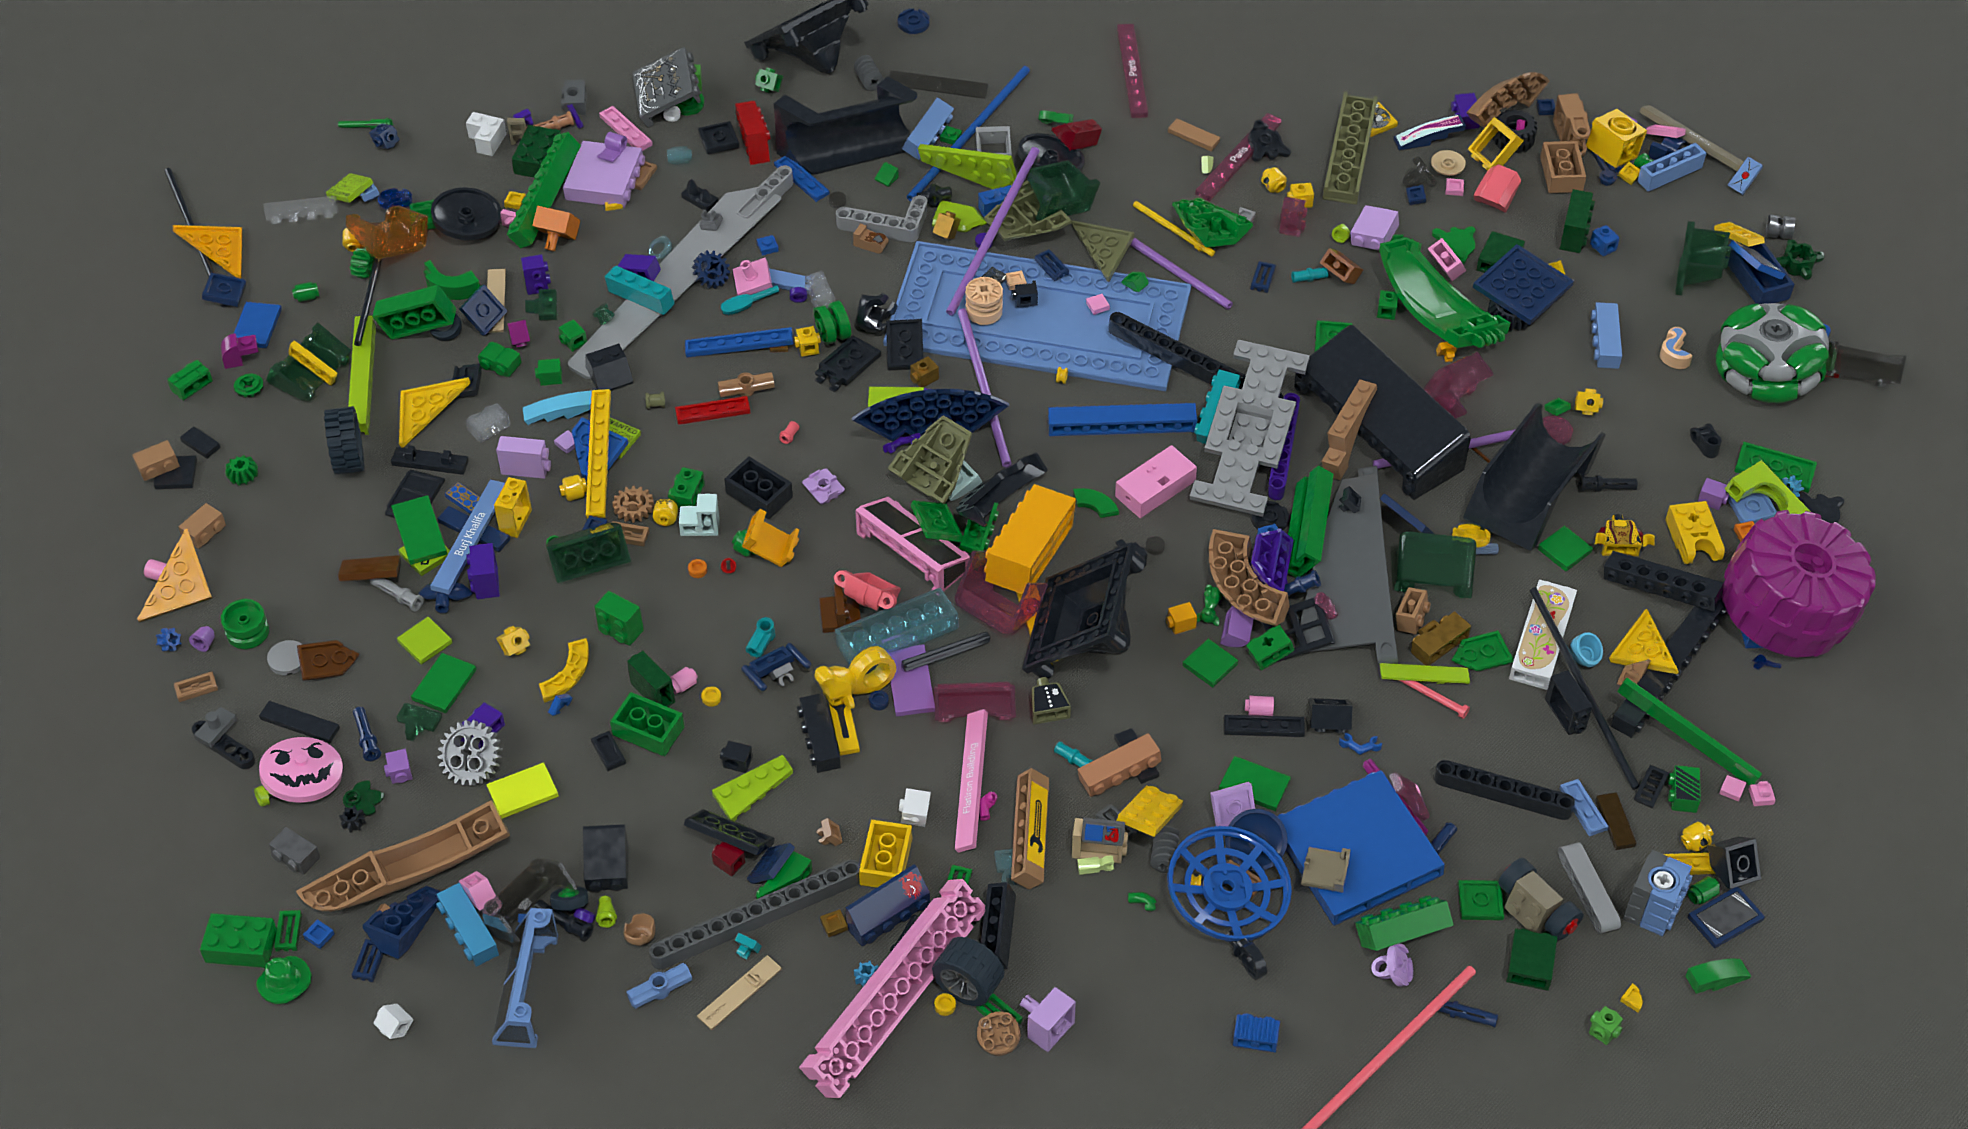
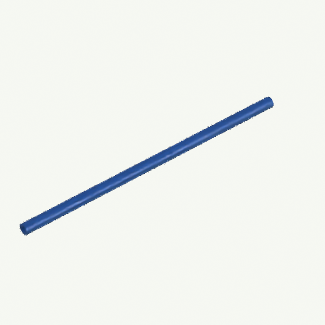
M1023 66L950 148H962L976 132V127H980L1030 72L1027 66ZM933 166L909 192L907 199L912 201L913 197L917 196L918 192H922L942 169Z

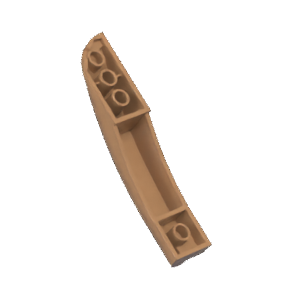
M490 800L461 817L425 834L374 852L371 850L300 888L296 892L308 906L320 911L345 909L388 895L439 874L510 837V833L497 807Z

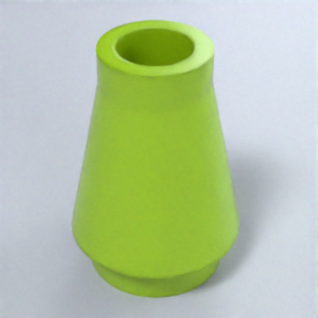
M602 896L599 898L596 921L601 927L608 928L615 924L617 915L611 898L609 896Z

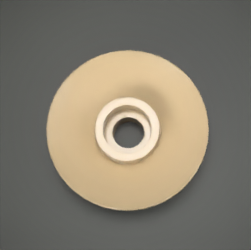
M1450 150L1439 151L1431 159L1433 169L1440 174L1448 176L1461 173L1466 165L1462 155Z

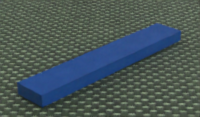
M792 327L685 340V354L687 358L794 345Z

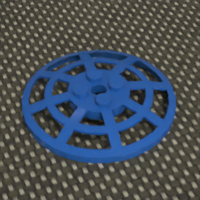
M1215 826L1196 831L1179 844L1169 863L1167 874L1168 889L1174 905L1184 919L1193 927L1211 937L1226 941H1239L1243 938L1247 940L1256 939L1273 930L1280 923L1289 907L1292 888L1291 879L1284 861L1265 840L1244 829L1231 826ZM1211 836L1215 838V848L1204 851L1196 857L1186 849L1200 839ZM1223 836L1242 839L1253 844L1255 848L1249 855L1235 849L1224 848ZM1262 851L1274 863L1281 879L1268 881L1264 870L1255 861ZM1180 855L1190 864L1185 873L1184 885L1173 883L1174 868ZM1215 855L1217 857V865H1214L1209 870L1200 863L1208 857ZM1225 855L1239 858L1244 862L1240 867L1226 863ZM1250 867L1256 871L1261 882L1252 883L1249 875L1246 873ZM1194 869L1204 877L1202 886L1191 885L1190 883ZM1229 884L1232 887V891H1226L1222 885ZM1283 887L1282 905L1279 913L1275 916L1266 911L1270 901V889ZM1263 891V901L1260 907L1249 901L1252 892ZM1175 892L1186 893L1190 904L1199 913L1195 919L1181 906ZM1193 894H1203L1209 904L1202 909L1195 901ZM1243 907L1254 913L1249 918L1238 921L1236 911ZM1215 909L1225 911L1229 921L1212 917L1211 913ZM1259 917L1271 922L1266 928L1257 933L1242 935L1240 927L1251 924ZM1208 920L1220 926L1231 927L1233 935L1217 933L1201 924Z

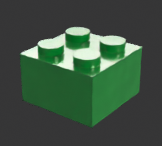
M608 590L594 606L599 631L604 635H610L619 643L631 646L644 631L640 607Z

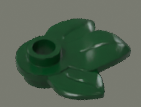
M369 780L361 781L354 786L353 790L345 793L343 804L346 808L356 806L357 810L362 809L365 815H372L376 812L374 806L383 800L384 793L370 789L371 784Z

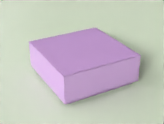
M568 430L554 440V444L566 454L575 448L573 435Z

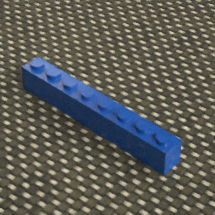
M1195 403L1048 407L1049 436L1194 432L1197 424Z

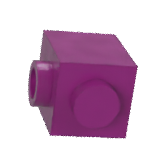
M520 320L507 323L512 345L516 344V347L526 346L527 342L530 341L526 321Z

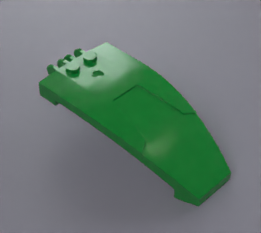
M1407 237L1380 243L1381 259L1396 294L1408 311L1426 328L1456 348L1473 345L1477 346V348H1482L1484 345L1489 346L1496 344L1497 341H1504L1505 335L1509 331L1510 322L1499 315L1493 316L1483 311L1457 291L1420 252L1421 243Z

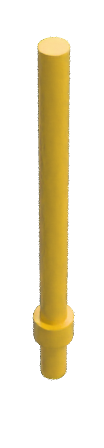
M1135 201L1133 203V207L1194 245V248L1198 251H1203L1211 257L1214 256L1215 251L1210 247H1205L1193 236L1140 202Z

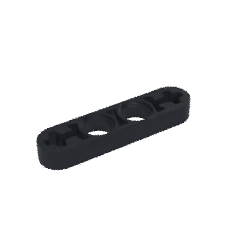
M197 721L193 724V735L206 721ZM224 734L221 740L210 748L240 769H250L255 764L253 752L227 734ZM228 747H236L235 751L231 753L225 752Z

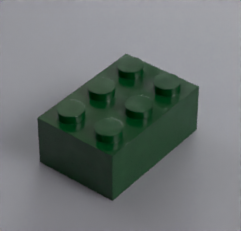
M528 125L511 159L514 174L534 178L541 167V162L547 155V150L554 142V137L557 134H561V130Z
M1572 189L1559 250L1580 253L1581 248L1586 246L1587 237L1584 235L1589 233L1590 224L1587 223H1591L1593 212H1590V210L1593 211L1595 200H1592V192Z

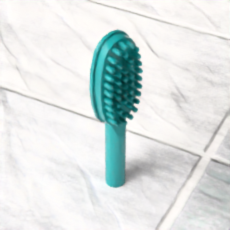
M776 285L753 295L743 294L735 296L723 302L721 310L723 314H728V316L733 313L738 314V312L751 307L754 301L779 292V288Z

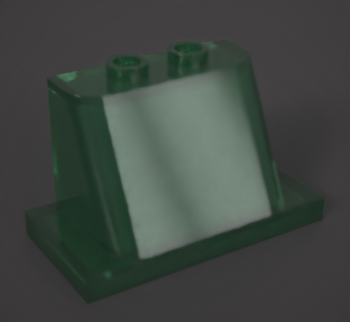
M1069 160L1031 168L1028 175V181L1040 204L1036 216L1038 221L1061 210L1067 216L1090 211L1100 186V182L1097 179L1089 180Z
M1688 221L1684 249L1678 267L1675 295L1682 296L1684 286L1722 278L1723 270L1727 269L1729 258L1726 257H1730L1731 246H1728L1729 232L1695 228V222Z

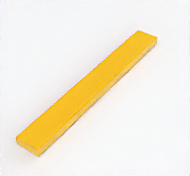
M610 389L592 390L586 495L587 519L589 515L598 518L606 517Z

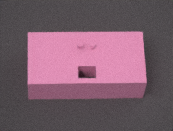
M1171 445L1116 482L1115 497L1139 518H1142L1194 483L1197 466Z

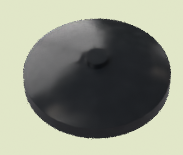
M1044 133L1029 134L1023 137L1019 143L1018 155L1023 163L1032 147L1039 149L1031 169L1040 174L1054 178H1071L1079 175L1083 170L1085 158L1080 149L1070 150L1057 136Z
M460 187L447 190L438 195L431 206V219L434 226L441 233L459 240H477L487 237L495 232L501 223V207L498 201L487 192L475 188Z

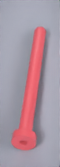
M1398 680L1459 713L1458 717L1462 719L1467 716L1470 710L1469 706H1461L1417 681Z

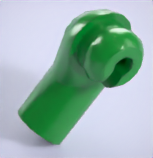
M1144 892L1128 893V903H1145L1146 911L1156 909L1155 903L1157 901L1149 894Z

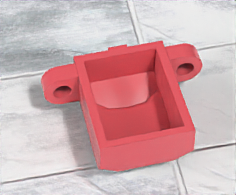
M846 570L836 572L834 576L835 583L844 588V594L856 600L858 604L877 611L879 607L891 609L897 603L901 588L870 572L852 574ZM842 575L845 577L844 581L841 580Z

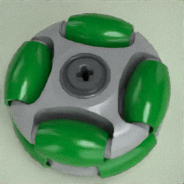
M1750 304L1730 314L1722 324L1721 340L1716 352V367L1722 379L1745 395L1750 394L1752 399L1761 402L1784 403L1797 399L1798 395L1802 396L1810 392L1818 383L1824 380L1828 371L1829 339L1823 322L1808 309L1791 304Z

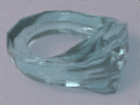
M665 235L654 239L648 248L649 255L656 256L657 259L665 257L672 250V243ZM664 243L665 248L661 253L654 254L652 252L656 244Z

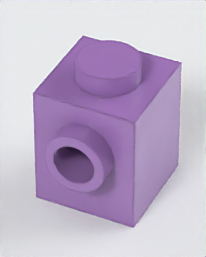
M1706 478L1698 502L1706 501L1708 507L1720 510L1722 503L1726 505L1729 494L1724 489L1727 485Z
M406 749L385 753L387 765H384L386 777L390 776L392 784L412 780Z

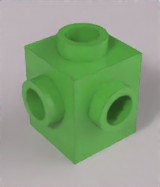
M1604 1006L1600 1012L1596 1011L1590 1019L1592 1025L1589 1034L1605 1045H1608L1613 1038L1616 1039L1622 1032L1623 1028L1620 1026L1623 1018L1616 1011Z

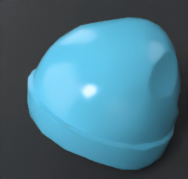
M1582 633L1572 640L1570 653L1579 665L1594 667L1602 659L1603 646L1596 635Z

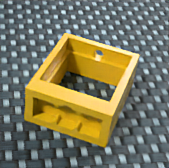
M1493 117L1468 150L1472 153L1471 157L1477 162L1481 160L1483 162L1482 166L1488 171L1496 165L1503 166L1522 144L1523 140L1503 122ZM1499 130L1510 141L1495 160L1490 162L1480 152Z
M508 477L494 504L499 531L518 538L532 508L526 481Z

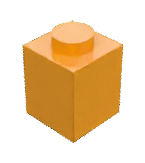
M1190 602L1168 608V616L1165 618L1168 628L1172 629L1174 635L1196 628L1197 615Z

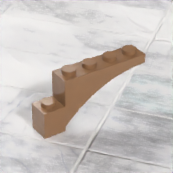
M1359 380L1327 433L1330 448L1321 462L1324 469L1334 474V479L1341 480L1349 467L1348 463L1357 432L1365 412L1377 391V384Z

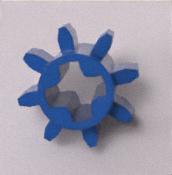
M163 628L161 629L162 634L156 635V645L162 647V651H167L168 649L169 651H175V646L181 645V642H179L181 634H177L175 628H170L169 630Z

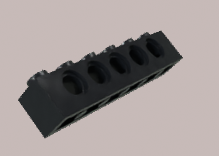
M1612 551L1604 565L1605 580L1715 612L1722 599L1724 582Z

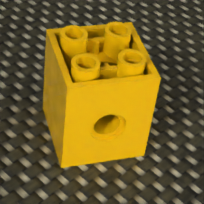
M1615 109L1594 119L1590 136L1587 138L1586 147L1614 168H1617L1638 157L1647 130L1620 110Z

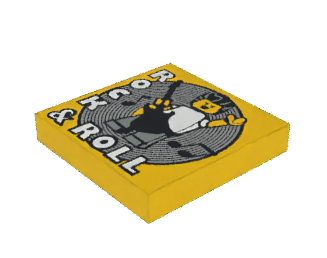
M1380 102L1376 105L1370 137L1398 126L1397 120Z

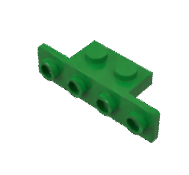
M994 502L985 527H981L968 520L959 549L976 555L972 568L974 570L977 569L978 564L982 565L985 554L982 552L983 549L987 550L990 539H987V537L992 535L995 525H992V521L996 522L999 511L996 510L998 506L996 502Z

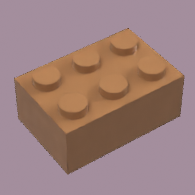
M1543 142L1540 159L1548 192H1572V189L1583 191L1586 174L1578 142Z

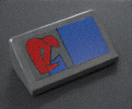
M1083 818L1081 840L1086 843L1123 846L1125 822Z

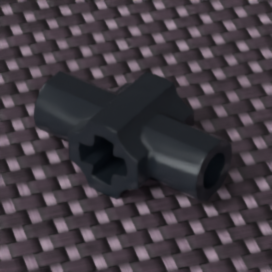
M931 184L927 191L917 193V196H925L928 204L938 206L942 199L953 197L951 186L941 188L937 184Z

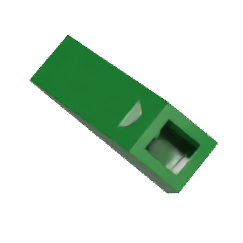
M793 851L774 879L767 880L766 884L758 889L756 893L757 899L808 878L812 872L811 859Z

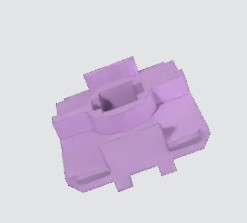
M827 468L821 471L820 469L802 482L821 505L826 502L829 503L833 498H838V495L845 491V488L837 481L836 475L833 476Z

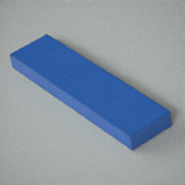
M784 156L774 162V166L777 168L780 166L791 167L793 182L814 201L817 202L830 194L825 186L793 160Z

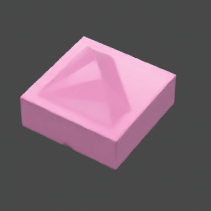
M503 209L500 213L502 226L509 227L516 216V212Z

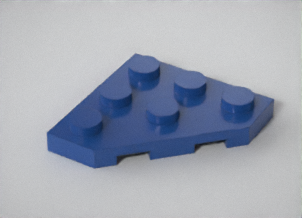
M582 417L572 429V435L582 477L587 479L590 421ZM610 430L608 470L629 443L627 438Z

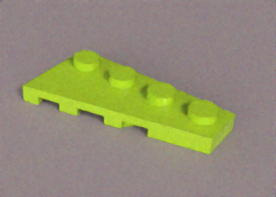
M781 755L713 789L712 795L728 819L736 821L742 812H747L751 805L758 799L764 798L770 789H775L792 775L793 768L786 758Z

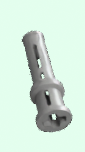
M385 578L371 579L370 581L371 585L392 595L397 599L398 603L409 606L410 610L414 612L418 611L423 605V596L413 594L409 588H401Z

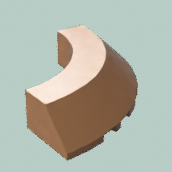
M1529 72L1504 80L1485 92L1467 111V114L1471 120L1485 128L1493 117L1496 118L1500 115L1502 108H1509L1517 102L1530 107L1549 83V79L1541 73Z
M1213 529L1209 543V564L1214 582L1225 599L1239 611L1255 620L1274 626L1284 622L1290 607L1288 594L1263 584L1253 572L1250 566L1252 552L1250 536Z

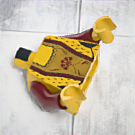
M1621 514L1613 515L1612 520L1606 521L1605 527H1601L1594 537V544H1602V556H1610L1612 551L1630 556H1639L1642 545L1643 547H1646L1648 544L1655 546V535H1644L1639 528H1636L1633 521L1623 520Z

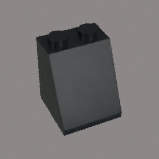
M625 824L583 826L584 882L586 890L599 892L601 890L619 891L628 889L629 844Z

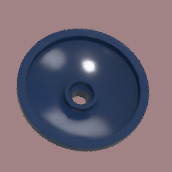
M1249 809L1238 814L1230 822L1229 826L1244 829L1259 836L1271 845L1281 858L1284 856L1288 843L1287 832L1281 820L1273 813L1263 809ZM1225 836L1226 848L1235 849L1247 855L1255 848L1253 844L1247 841ZM1263 851L1255 860L1263 870L1275 866ZM1230 856L1238 865L1244 862L1239 858ZM1252 867L1248 869L1250 871H1255Z

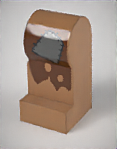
M861 223L853 233L854 246L877 254L881 253L889 242L887 236L868 230L867 226Z

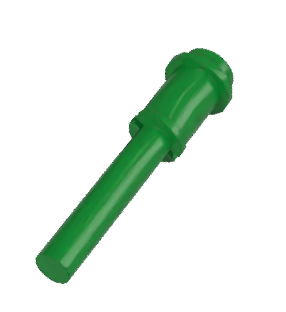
M388 117L385 119H371L370 121H338L339 128H371L373 130L380 124L393 126L392 119Z

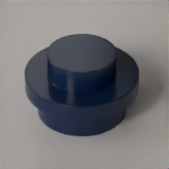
M1604 170L1600 173L1599 179L1603 185L1610 186L1616 181L1617 175L1611 170Z

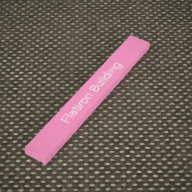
M985 709L967 714L955 850L958 853L976 848L988 712Z

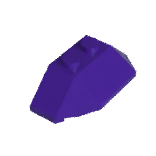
M1282 529L1256 535L1251 564L1257 578L1263 584H1267L1280 591H1284L1294 541Z

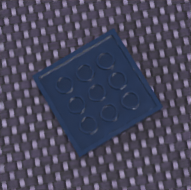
M1516 244L1473 283V288L1530 325L1573 286L1574 280Z

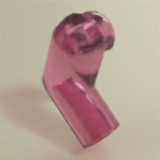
M1323 592L1317 593L1315 603L1326 611L1329 619H1335L1338 614L1331 599Z

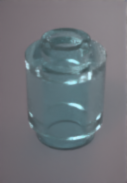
M688 146L667 149L668 163H689V160L692 159L691 149H688Z

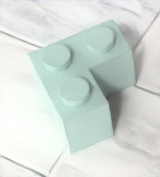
M698 494L697 506H680V536H718L720 517L717 494Z

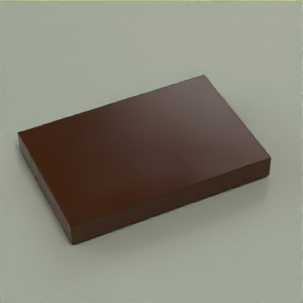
M400 555L342 560L338 579L341 582L397 577L401 557Z

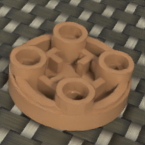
M993 1012L980 1019L977 1039L987 1053L1002 1056L1016 1048L1020 1041L1021 1030L1018 1022L1010 1013Z

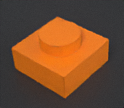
M1753 521L1735 524L1734 531L1740 542L1753 527Z

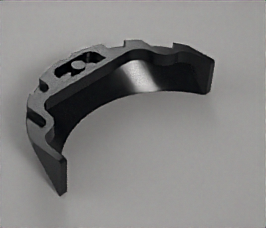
M1037 452L1018 459L1015 464L1001 469L992 478L983 481L959 502L960 506L956 507V511L962 517L981 527H985L987 523L984 518L992 510L994 502L1000 503L1023 485L1047 472L1048 469Z

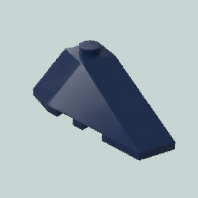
M425 886L408 895L407 899L399 904L394 902L390 905L389 909L383 912L381 910L375 912L363 924V930L380 952L399 959L411 947L437 908L436 903L439 902L437 893L441 891Z

